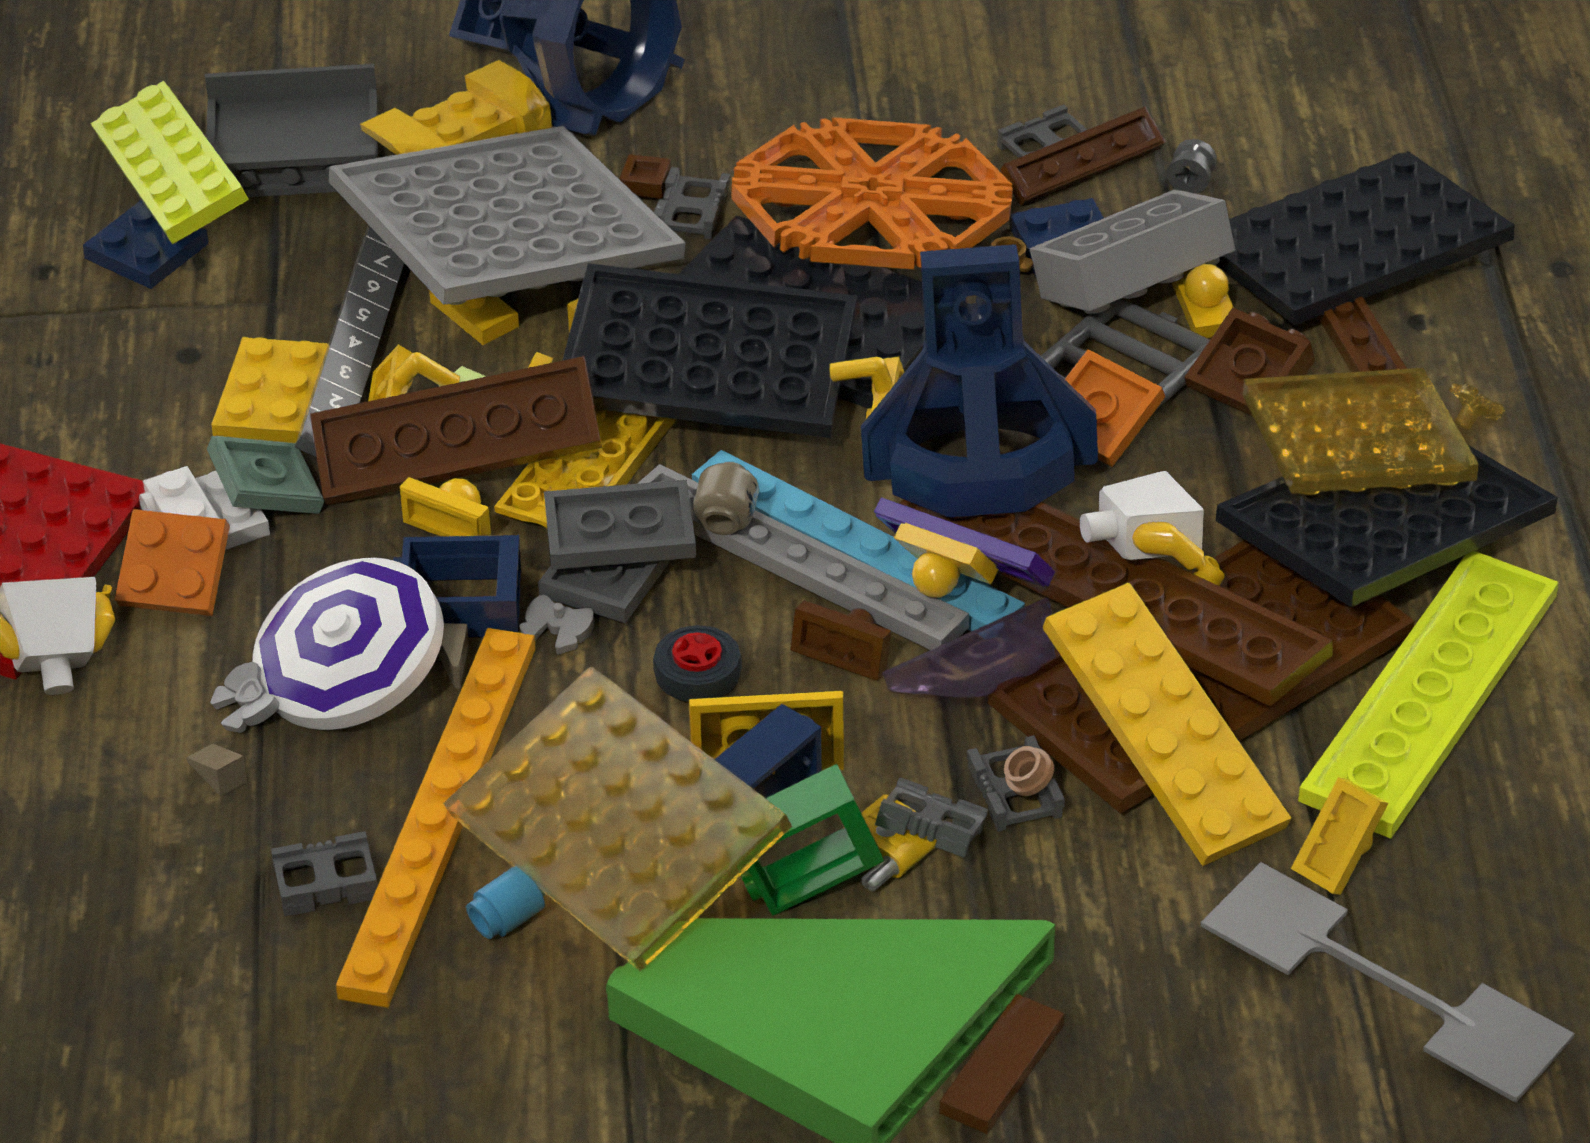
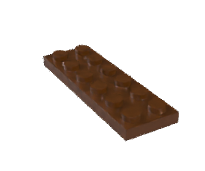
M584 356L310 414L323 499L326 505L398 491L408 477L431 484L602 448L590 378Z

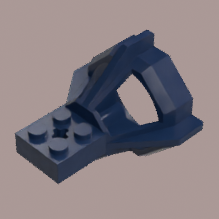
M460 0L449 33L450 37L469 46L516 56L525 75L533 81L549 103L552 126H564L568 131L591 137L596 135L601 118L620 123L659 93L663 88L669 67L682 69L685 61L684 58L674 54L682 28L676 0H630L631 23L629 32L588 20L587 13L581 8L584 0ZM573 46L617 58L620 61L605 82L594 90L584 93L575 71Z
M1016 244L920 252L925 325L923 349L861 425L864 477L867 481L891 479L892 495L947 517L1026 512L1074 482V466L1095 464L1098 461L1096 409L1024 340L1022 333L1020 267ZM977 296L976 303L968 304L966 302V297ZM998 429L1022 432L1040 439L1022 449L1000 454ZM965 430L967 457L944 455L927 450L919 445L941 435Z

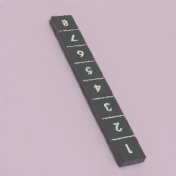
M369 225L367 226L294 446L315 457L317 456L310 414L360 403L404 262Z

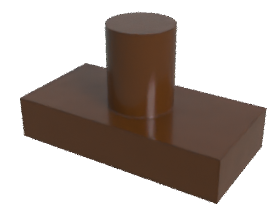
M804 600L795 608L790 651L878 681L887 670L892 630L874 625L873 617L864 609L856 608L845 615Z

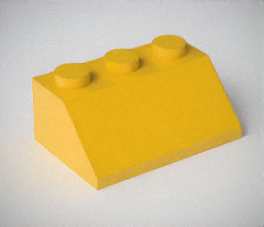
M843 691L689 699L693 778H701L700 771L781 704L801 715L808 716L821 726L822 771L835 764L838 765L840 770H844Z

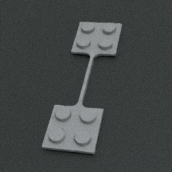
M1262 862L1201 921V927L1287 975L1308 954L1318 951L1325 952L1435 1012L1443 1019L1444 1025L1427 1042L1423 1051L1515 1103L1574 1038L1575 1033L1483 983L1462 1005L1451 1007L1422 989L1328 939V933L1347 915L1348 909Z

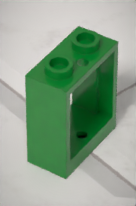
M837 764L724 819L732 837L731 840L723 843L737 871L745 867L747 868L740 875L753 902L763 898L772 916L885 861ZM838 813L844 828L763 867L757 852Z

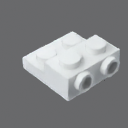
M186 466L143 480L145 493L139 495L142 510L226 519L230 525L226 549L270 535L268 520L261 509L232 506L217 471L194 478L190 469Z

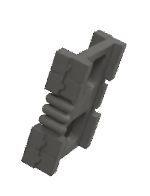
M1061 105L1043 112L1042 119L1037 117L1025 122V125L1017 122L999 129L997 147L1001 150L1008 148L1019 158L1031 153L1024 152L1017 146L1026 138L1035 139L1044 148L1066 139L1058 137L1053 130L1067 124L1078 133L1087 129L1068 113V108L1065 105Z
M671 167L665 182L666 192L663 200H658L654 213L673 231L704 234V239H712L717 226V219L729 193L730 174L722 173L719 180L680 176V168ZM687 186L711 189L709 196L706 198L682 195ZM677 212L702 215L697 224L673 221Z
M1035 736L1025 737L1024 746L1040 749ZM1020 747L983 755L979 754L977 748L967 750L968 768L977 787L983 793V798L986 799L985 802L988 805L989 814L998 832L1006 830L1007 825L1051 815L1054 819L1062 818V808L1064 807L1065 799L1055 778L1051 779L1045 788L1035 794L1040 802V808L1019 813L1010 810L1006 798L1017 794L1008 787L1005 777L999 778L994 775L990 764L1006 760L1013 751Z
M900 777L896 787L887 799H883L875 825L904 835L908 829L911 835L918 833L921 839L927 836L929 842L936 839V848L965 857L970 842L976 834H981L983 831L988 809L959 799L957 804L952 803L953 799L936 793L932 795L927 794L929 787ZM898 800L908 807L895 803V801ZM947 818L952 819V823H949L947 821L942 822V820H946Z
M366 831L335 837L336 843L334 844L328 840L325 842V845L321 842L316 843V847L308 844L306 849H303L302 843L271 849L284 916L315 911L314 903L320 902L321 905L339 902L344 897H347L348 904L372 900L378 884ZM361 856L364 858L367 868L365 873L349 877H339L336 874L334 862L337 859L344 860ZM305 865L313 867L315 881L313 883L296 887H288L285 884L283 871L305 867Z

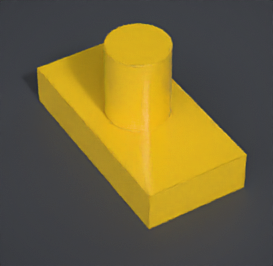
M429 290L430 302L482 345L519 327L518 312L499 297L486 296L467 300L459 305H443Z
M1338 777L1291 869L1327 891L1341 895L1361 855L1371 848L1373 842L1372 834L1389 803L1353 782Z

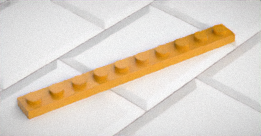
M487 628L336 983L338 999L389 1008L536 650L535 635Z

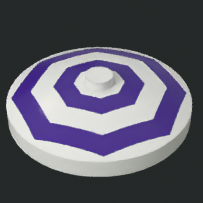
M360 558L340 562L305 578L278 601L259 630L254 645L252 662L257 663L261 668V684L266 693L273 695L280 703L276 712L287 721L298 726L318 730H333L355 726L391 710L409 696L423 681L433 666L442 644L444 632L442 610L434 593L422 576L402 563L382 558Z

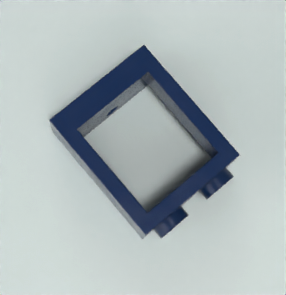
M519 535L403 537L402 557H394L393 561L402 563L415 570L424 580L497 579L496 596L436 597L442 610L444 623L467 624L468 637H484L487 628L519 633L522 579Z
M781 704L700 771L703 843L730 859L723 844L732 839L724 822L725 818L821 772V726L808 716L801 715ZM775 771V774L771 778H769L765 783H763L758 789L754 791V788L757 785H759L763 780H765L769 775H771Z

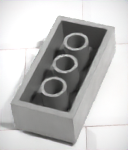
M1176 189L1030 248L1041 299L1060 303L1061 307L1082 309L1087 314L1106 311L1111 307V302L1120 298L1128 299L1142 296L1147 293V287L1156 283L1178 281L1184 277L1183 272L1202 264L1216 265L1220 262L1219 257L1236 251L1225 200Z

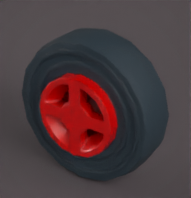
M695 625L682 627L667 634L657 644L653 657V670L658 686L667 695L688 702L689 699L720 698L728 694L738 683L742 669V657L737 642L728 633L709 626Z

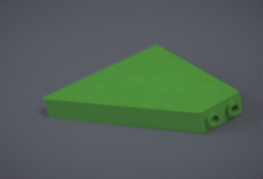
M671 918L656 934L653 933L645 939L640 950L624 966L617 967L610 975L606 985L609 1019L834 1143H890L984 1039L1016 993L1023 995L1054 961L1055 924L1047 920Z

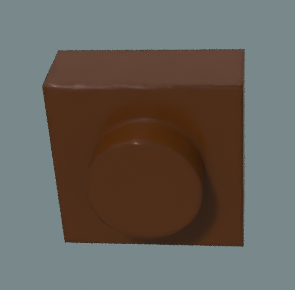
M629 154L619 180L638 197L662 198L665 191V182L671 169V159Z

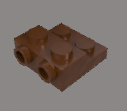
M1232 307L1184 378L1187 387L1265 422L1284 393L1292 396L1315 362L1311 342L1299 331L1293 329L1283 330L1270 324L1265 317L1258 313L1250 312L1247 314Z

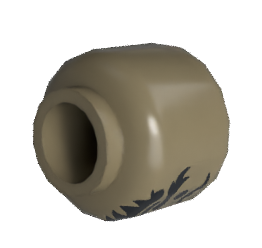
M735 462L718 463L707 467L700 474L693 502V511L696 518L707 530L720 535H729L744 529L751 523L759 494L757 479L742 465Z

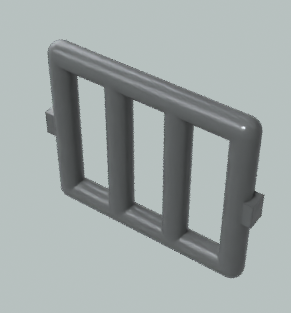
M1120 298L1111 302V307L1108 310L1089 314L1041 355L1053 369L1062 361L1075 366L1086 352L1078 347L1087 339H1094L1168 375L1158 384L1163 388L1165 394L1164 400L1156 409L1158 410L1186 385L1185 375L1210 339L1178 325V318L1165 312L1157 315ZM1117 315L1194 353L1182 362L1105 324Z

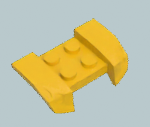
M497 60L465 75L467 91L454 93L448 97V100L433 107L419 109L411 117L393 108L361 123L360 126L363 132L388 148L395 155L508 136L515 133L552 128L549 103L533 81L513 67Z

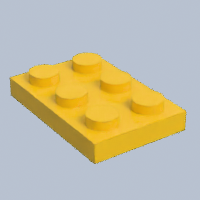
M242 337L211 424L213 436L296 443L329 343Z

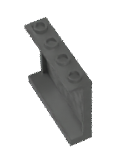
M374 64L205 74L208 97L206 139L240 183L247 197L337 192L329 183L330 166L379 158L378 141L363 132L360 126L361 123L378 116Z

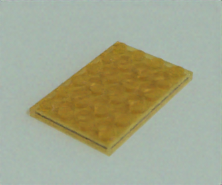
M592 666L443 803L452 817L510 865L522 870L539 889L640 972L792 827L784 812Z

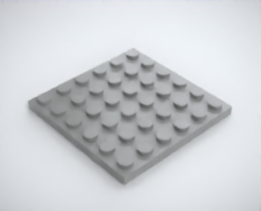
M564 126L329 167V183L443 305H459L467 300L486 296L501 297L508 292L527 288L542 289L548 284L569 280L583 281L588 263L636 268L646 265L660 266L667 261L684 258L685 242Z

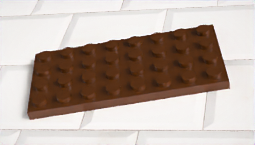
M1243 540L1214 557L1220 566V570L1225 575L1220 587L1332 639L1333 656L1272 706H1268L1189 666L1187 667L1238 741H1241L1403 642L1413 629L1415 621L1381 595L1350 607L1316 584L1304 579L1300 574L1278 560L1271 558L1256 546ZM1057 649L988 689V704L1027 737L1035 736L1039 747L1120 814L1154 794Z

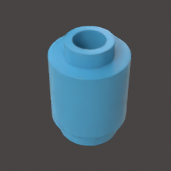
M515 865L475 892L473 895L474 900L466 905V910L475 928L485 938L491 939L497 934L505 936L544 909L545 901L543 896L547 892L543 881L532 869L525 871L523 868Z

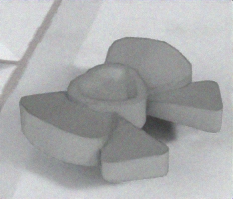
M544 594L539 595L528 606L525 615L526 622L520 624V632L535 635L536 641L548 627L552 634H558L555 648L557 654H562L577 649L578 643H582L589 638L595 624L594 612L591 608L572 609L564 607L561 603H554Z
M255 662L244 663L234 668L224 681L225 686H218L210 701L216 710L234 702L241 706L221 722L227 731L238 733L244 732L247 725H256L268 719L277 711L280 704L273 695L266 693L261 684V668Z

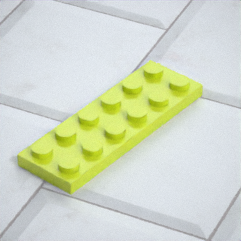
M164 81L158 85H151L142 89L137 94V97L120 107H112L106 110L99 119L91 123L108 152L172 244L249 200L240 183Z

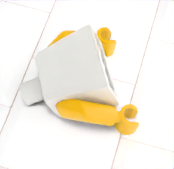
M1167 471L1104 486L1099 492V511L1082 514L1080 517V530L1085 542L1107 540L1125 559L1134 560L1172 556L1186 569L1192 570L1196 568L1193 574L1220 586L1225 577L1217 561L1213 557L1204 556V551L1202 550L1204 509Z
M95 577L2 583L0 587V652L4 657L12 659L15 669L19 672L41 671L45 694L59 695L72 691L74 686L71 669L84 667L92 654L102 649L115 623V616L109 600L112 590L111 585L105 584L102 592H96Z

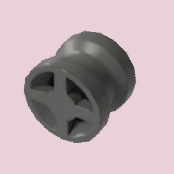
M1189 139L1181 142L1176 148L1173 160L1167 169V178L1170 184L1176 190L1194 194L1205 190L1209 184L1211 173L1217 164V156L1214 149L1202 140Z

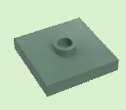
M211 436L207 451L233 507L320 513L324 499L301 451L294 447L295 443Z

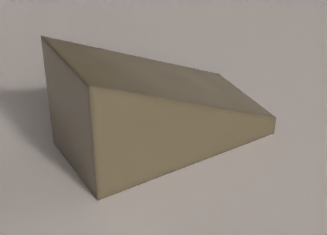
M444 623L442 644L438 656L454 688L461 689L469 649L467 624Z
M211 744L186 757L191 767L220 797L247 783L243 755Z

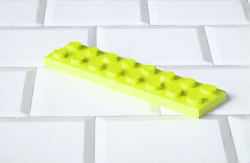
M1476 551L1466 554L1299 787L1298 802L1321 810L1338 777L1345 778L1389 803L1374 832L1392 838L1557 597L1559 582Z

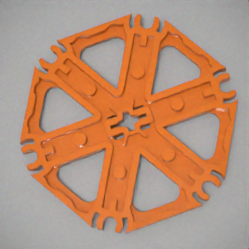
M832 117V123L828 119H820L819 129L811 128L807 123L803 122L800 124L799 131L793 125L738 161L734 167L731 199L773 247L780 243V250L783 252L791 247H799V258L801 259L810 257V262L914 269V264L921 268L920 252L972 248L1008 222L1011 214L1013 188L1012 183L967 138L960 142L959 134H954L950 138H941L942 128L935 127L931 129V125ZM857 143L895 145L899 147L875 163ZM803 155L809 157L820 169L777 165L791 156ZM958 167L963 169L974 181L930 177L943 168ZM774 203L783 207L795 204L812 205V207L793 220L776 223L762 205ZM925 214L947 216L954 220L972 218L977 222L960 235L953 237L950 234L941 232ZM869 221L894 249H880L876 246L863 245L838 246L835 244Z

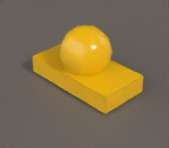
M1202 264L1192 270L1183 272L1184 277L1172 282V286L1191 331L1206 338H1212L1233 305L1227 294L1229 285L1224 272L1215 265Z
M408 477L400 486L404 523L441 537L491 536L489 507L481 504V496L477 487L468 480L453 478L437 488Z
M901 523L894 536L897 542L914 557L918 558L914 562L911 575L917 590L928 597L941 598L951 593L957 586L960 574L991 584L999 570L996 567L997 565L978 548L908 523Z

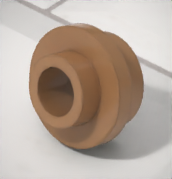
M1023 746L1016 749L1008 756L1004 764L1006 783L1015 794L1020 796H1030L1038 793L1046 787L1053 776L1054 763L1052 758L1039 748Z

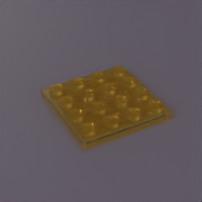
M1424 368L1244 379L1243 397L1291 493L1313 495L1320 491L1348 490L1358 492L1366 488L1392 486L1403 489L1421 484L1438 483L1441 485H1454L1458 482L1477 481L1479 464Z

